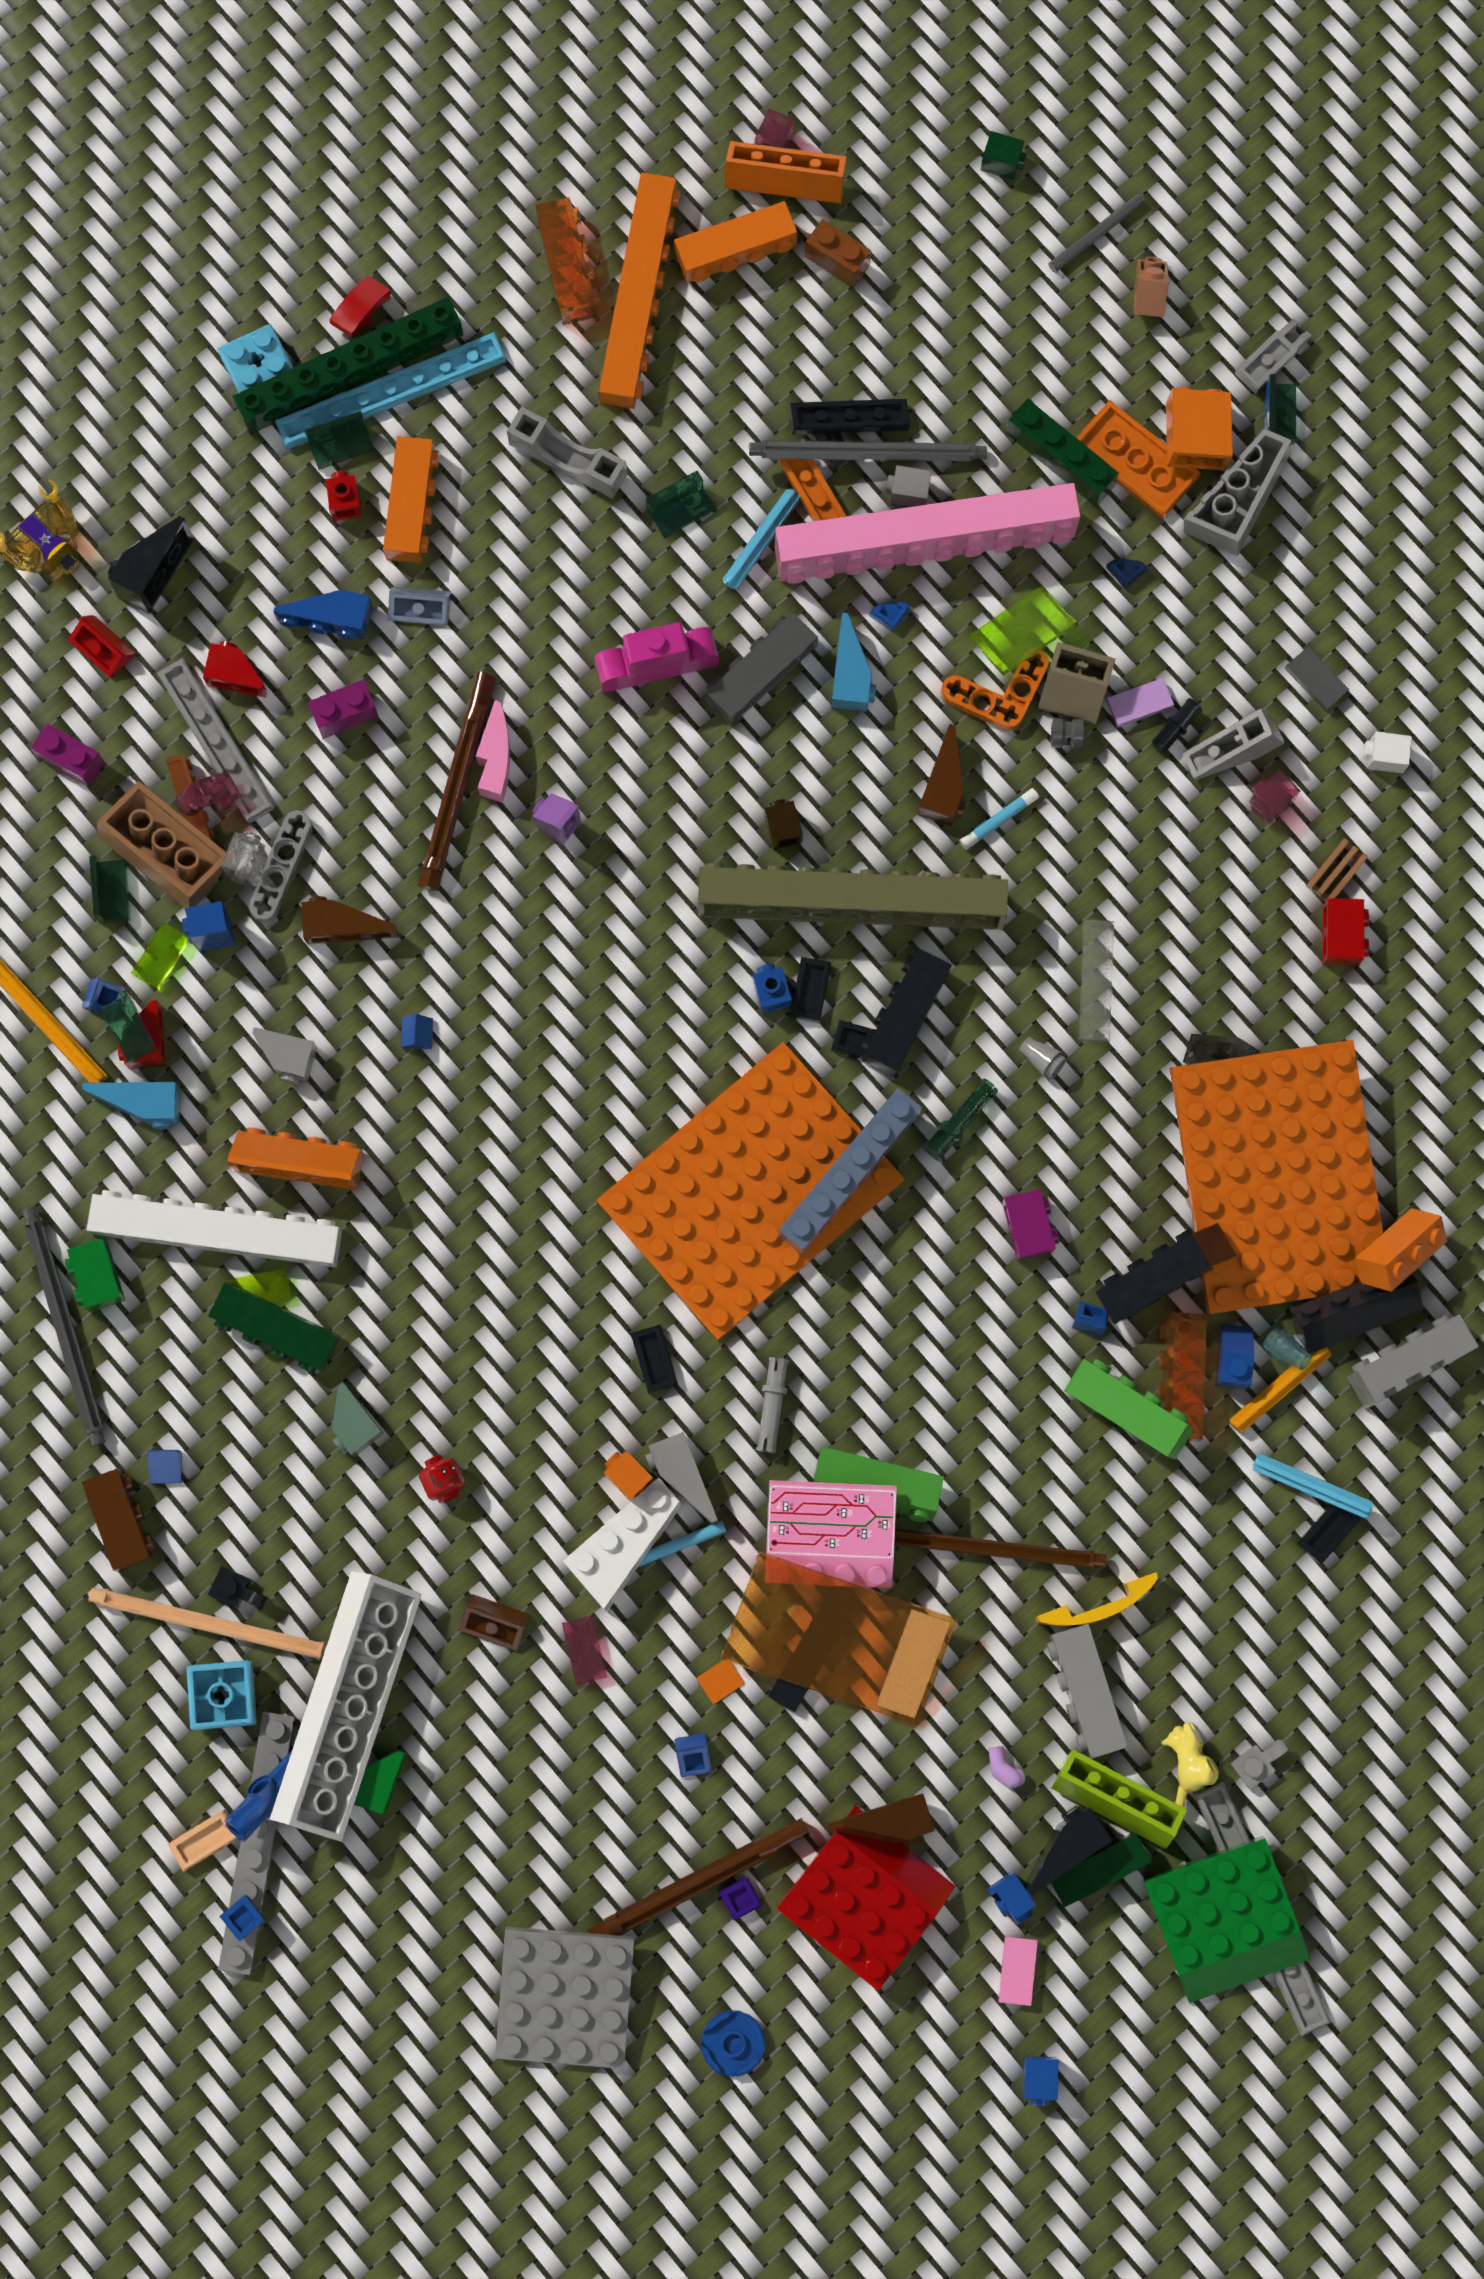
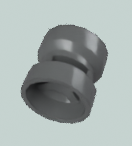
M1053 718L1051 748H1061L1063 745H1070L1072 749H1082L1084 719L1074 718L1072 721H1064L1062 718Z

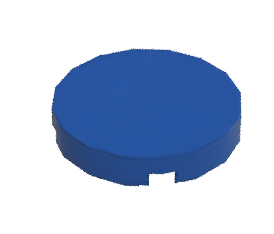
M726 2010L715 2015L706 2024L701 2036V2051L706 2063L715 2072L725 2076H742L751 2072L760 2063L765 2050V2036L760 2024L751 2015L740 2010Z

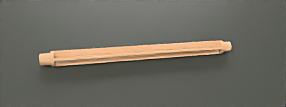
M92 1588L88 1598L89 1602L100 1604V1607L103 1608L109 1607L313 1657L319 1661L323 1659L327 1647L325 1642L322 1641L316 1642L112 1592L106 1588L104 1590Z

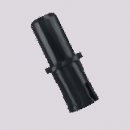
M1188 698L1173 717L1169 716L1167 718V724L1152 740L1154 748L1165 753L1180 735L1187 733L1186 728L1203 711L1202 707L1195 700Z

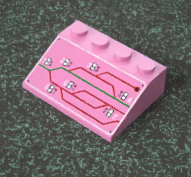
M769 1480L765 1582L892 1588L897 1486Z

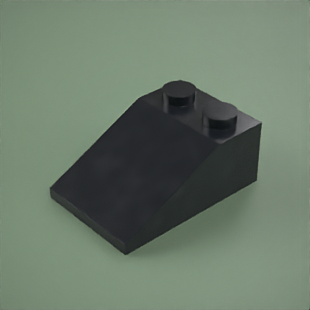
M178 516L123 552L119 560L112 562L108 570V580L120 600L147 614L151 613L194 541L185 518Z
M1075 1805L1061 1815L1063 1821L1056 1826L1024 1884L1028 1894L1034 1895L1112 1842V1839L1091 1808H1081Z

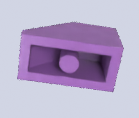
M552 793L546 800L544 798L540 799L532 811L534 813L532 816L534 825L562 846L581 824L579 806Z

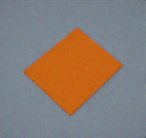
M728 1657L696 1678L713 1705L745 1684Z

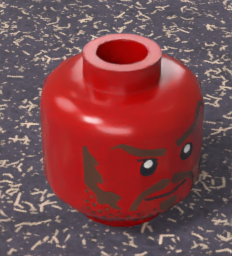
M437 1455L424 1462L426 1468L419 1473V1479L430 1500H438L439 1504H442L462 1494L461 1489L465 1486V1479L455 1459H443L442 1455Z

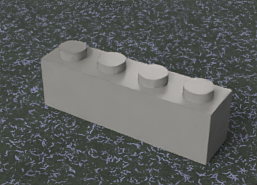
M1089 1624L1050 1635L1051 1642L1047 1643V1649L1052 1662L1057 1660L1061 1671L1056 1676L1061 1692L1067 1691L1070 1704H1067L1066 1708L1071 1723L1077 1722L1080 1734L1076 1735V1740L1081 1754L1087 1753V1757L1092 1759L1127 1748L1128 1746Z

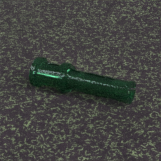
M983 1078L981 1083L948 1121L940 1122L938 1131L929 1141L922 1143V1148L932 1158L942 1163L945 1160L944 1155L950 1148L962 1140V1132L990 1099L997 1094L998 1089L994 1087L995 1085Z

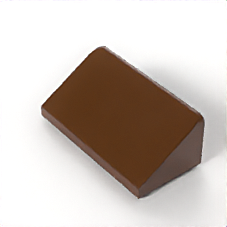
M472 1594L466 1603L458 1631L518 1651L530 1615Z

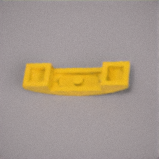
M1155 1572L1123 1584L1127 1597L1072 1617L1068 1605L1036 1616L1035 1619L1037 1623L1043 1625L1077 1626L1108 1618L1128 1608L1145 1595L1157 1581L1158 1575Z

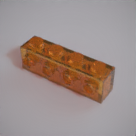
M1169 1312L1165 1316V1320L1160 1321L1159 1337L1160 1339H1165L1164 1351L1159 1352L1158 1367L1159 1370H1164L1163 1382L1158 1383L1157 1396L1163 1400V1407L1171 1412L1174 1407L1190 1417L1187 1423L1194 1426L1195 1429L1187 1441L1200 1442L1203 1440L1207 1314Z

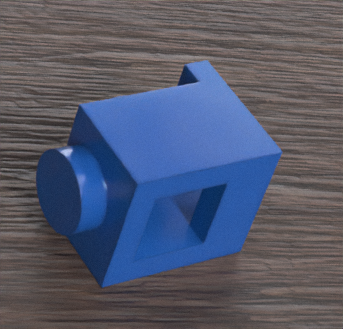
M774 964L758 967V973L752 974V980L761 1013L765 1014L791 1007L792 999L783 968H775ZM769 981H775L777 987L770 990L765 984Z
M1011 1871L986 1889L990 1896H993L995 1893L999 1898L994 1901L1004 1917L1010 1914L1017 1925L1033 1915L1030 1909L1035 1907L1036 1904L1014 1872Z

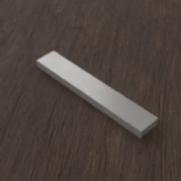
M181 658L157 672L248 825L275 810L185 660Z

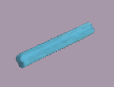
M785 490L723 577V583L727 587L735 590L738 589L774 538L775 527L782 526L799 503L800 496L794 490Z
M1258 1454L1254 1461L1253 1470L1364 1519H1367L1371 1513L1373 1502L1264 1454Z

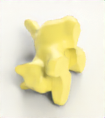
M1189 1722L1185 1723L1183 1727L1175 1726L1167 1739L1161 1742L1162 1745L1171 1747L1177 1753L1179 1787L1175 1803L1183 1808L1188 1793L1198 1791L1204 1786L1215 1784L1219 1775V1770L1214 1760L1202 1753L1203 1741L1194 1723Z

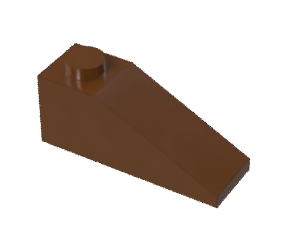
M949 724L919 805L918 815L952 827L955 818L961 819L966 802L962 801L964 789L955 725Z
M315 896L309 898L307 902H301L303 938L307 945L398 938L395 924L337 901L327 900V897Z
M924 1794L907 1797L828 1823L829 1830L889 1843L905 1841L907 1846L925 1841L924 1834L935 1831Z

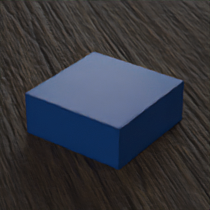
M244 1895L219 1916L239 1942L266 1920L247 1895Z

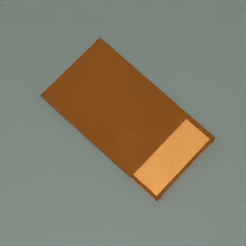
M759 1551L726 1645L721 1652V1659L918 1726L951 1635L957 1625V1619Z

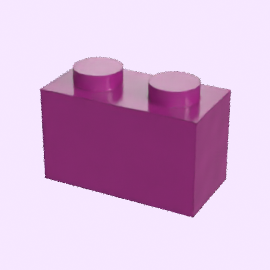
M364 679L308 701L322 739L379 717Z
M48 723L45 724L31 746V750L39 760L87 787H90L105 763L99 752Z
M1040 1189L1004 1197L1002 1206L1017 1262L1053 1253L1056 1249L1055 1244H1059V1237L1055 1225L1050 1226L1047 1214H1051V1207L1048 1197H1042Z

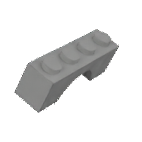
M522 406L507 430L510 446L611 499L614 498L627 476L625 460L602 448L589 449L574 443L560 434L547 419Z

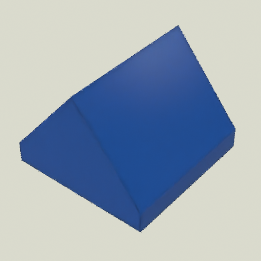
M418 1014L402 1017L401 1048L432 1049L433 1018Z
M1079 1301L1072 1328L1102 1337L1107 1326L1108 1313L1103 1307Z

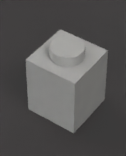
M896 465L895 476L889 475L886 493L892 494L890 504L906 507L926 505L932 471Z

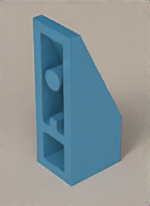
M842 613L831 708L867 712L868 702L874 703L876 685L870 684L871 672L848 613Z
M176 1082L82 1083V1089L89 1096L147 1124H152V1128L169 1129L171 1124H179L180 1087Z

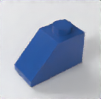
M1221 1324L1215 1386L1247 1389L1252 1386L1255 1355L1253 1327Z

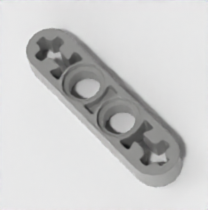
M291 811L284 818L250 900V913L260 923H268L276 918L312 832V822L303 811ZM299 819H302L305 828L297 830L295 838L300 841L297 843L291 839L294 832L291 823H297ZM286 845L292 846L295 849L293 858L290 860L280 859L278 852L281 847ZM272 873H279L284 878L282 885L278 888H271L267 885V878ZM262 890H265L271 894L268 900V906L271 910L270 912L264 911L260 915L256 906L265 903L267 896L265 893H262Z

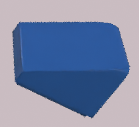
M100 978L91 979L82 1008L116 1018L126 988Z
M147 1451L150 1484L182 1483V1451Z
M705 1733L679 1737L674 1740L681 1778L712 1772Z

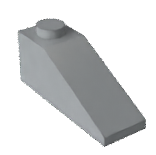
M1259 709L1182 753L1193 779L1198 780L1260 758L1283 745L1284 740L1273 717Z
M684 1432L648 1445L651 1453L646 1454L645 1457L651 1472L658 1471L660 1478L711 1524L717 1523L718 1519Z

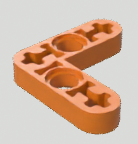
M1040 649L1028 650L1023 655L1004 696L961 676L954 675L944 680L941 688V697L948 705L1002 730L1013 731L1020 726L1045 676L1049 664L1048 656ZM1035 658H1038L1040 660L1039 665L1042 668L1037 666L1031 678L1027 676L1030 668V662L1027 660L1033 661ZM1018 683H1026L1030 687L1031 692L1026 697H1019L1015 694L1013 687ZM955 684L959 685V691L965 695L968 694V690L973 691L968 704L964 703L966 696L957 693L953 697L949 695L950 689L947 687L953 688ZM978 696H984L989 699L991 705L986 710H978L974 706V699ZM996 702L1000 704L998 710L1003 713L1013 710L1016 720L1011 719L1009 722H1006L1004 720L1005 715L998 711L995 717L991 714L994 711Z

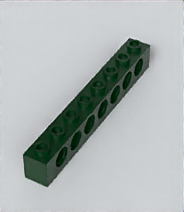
M446 297L232 397L251 435L275 424V420L327 400L463 337L462 324L449 297Z

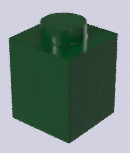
M991 131L982 157L980 170L1014 180L1017 169L1023 171L1028 153L1023 152L1025 141Z

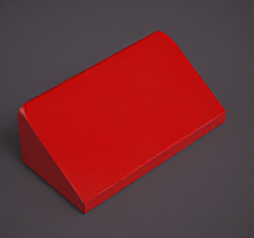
M94 615L82 616L67 639L109 678H113L135 655L134 650Z

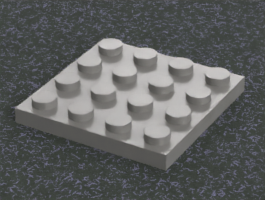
M506 1927L495 2059L624 2069L635 1937Z

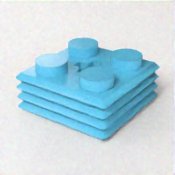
M271 324L265 325L218 348L221 359L238 393L293 368ZM260 361L262 366L257 368L253 363Z
M252 1661L223 1662L187 1667L191 1730L246 1726L257 1723ZM221 1686H223L224 1691L229 1692V1698H226L222 1705L220 1700L214 1698V1693H218Z

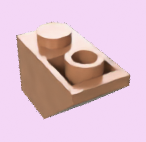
M1146 257L1145 260L1138 259L1134 314L1164 317L1169 286L1167 262L1162 261L1158 257Z

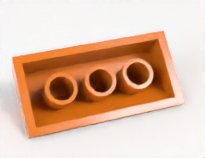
M247 1128V1132L238 1131L228 1155V1164L238 1173L358 1190L364 1156L361 1149H357V1144L339 1141L337 1146L326 1144V1139L318 1137H308V1141L297 1140L296 1135L285 1132H278L277 1136L265 1135V1130L258 1128Z

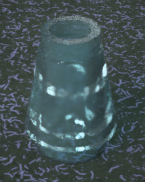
M1275 1328L1264 1341L1263 1348L1267 1351L1268 1356L1297 1367L1300 1370H1303L1311 1360V1354L1287 1330L1281 1331Z

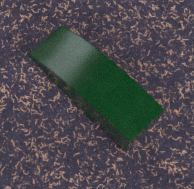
M1132 1832L1109 1846L1101 1848L1051 1882V1885L1065 1908L1152 1861L1137 1834Z

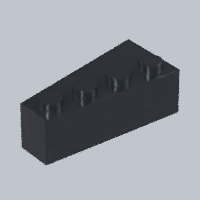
M1216 1223L1197 1232L1190 1228L1175 1237L1177 1243L1169 1247L1168 1243H1165L1151 1251L1153 1257L1146 1262L1144 1258H1140L1128 1265L1129 1272L1123 1276L1117 1272L1103 1280L1105 1287L1096 1291V1294L1112 1322L1117 1324L1161 1300L1162 1296H1167L1187 1285L1185 1282H1190L1213 1270V1266L1237 1256L1219 1224Z

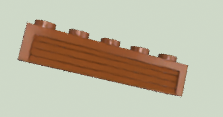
M181 754L166 759L184 818L210 840L215 839L213 829H209L207 822L210 821L207 811L198 809L202 808L201 805L204 804L201 793H197L196 787H199L196 776L192 777L190 770H193V765L190 758L186 759L185 755ZM191 809H193V810H195V811H200L198 814H193V815H188V814H187V813H195V812L190 811Z

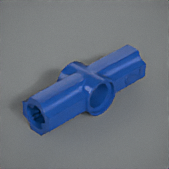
M292 1752L268 1775L260 1776L254 1780L247 1789L248 1796L224 1820L226 1828L239 1840L245 1842L267 1818H270Z

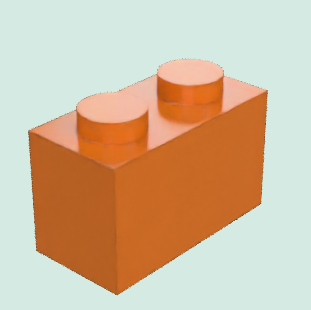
M627 1450L622 1455L617 1451L604 1464L607 1468L603 1472L605 1477L629 1502L654 1482L653 1477Z

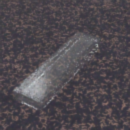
M1083 920L1078 1041L1107 1043L1110 1041L1114 921Z

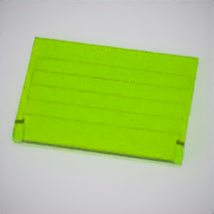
M1040 586L971 633L968 637L1004 676L1075 627L1077 623Z

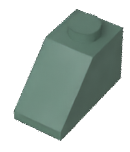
M343 1382L338 1385L332 1431L337 1437L332 1441L343 1455L349 1452L353 1457H356L384 1435V1433L347 1385Z

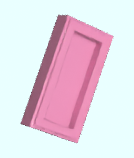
M1005 1936L998 2002L1031 2006L1038 1940Z

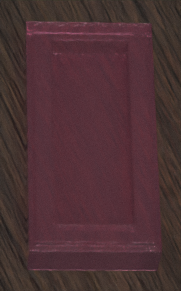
M593 1615L562 1623L576 1685L607 1678Z

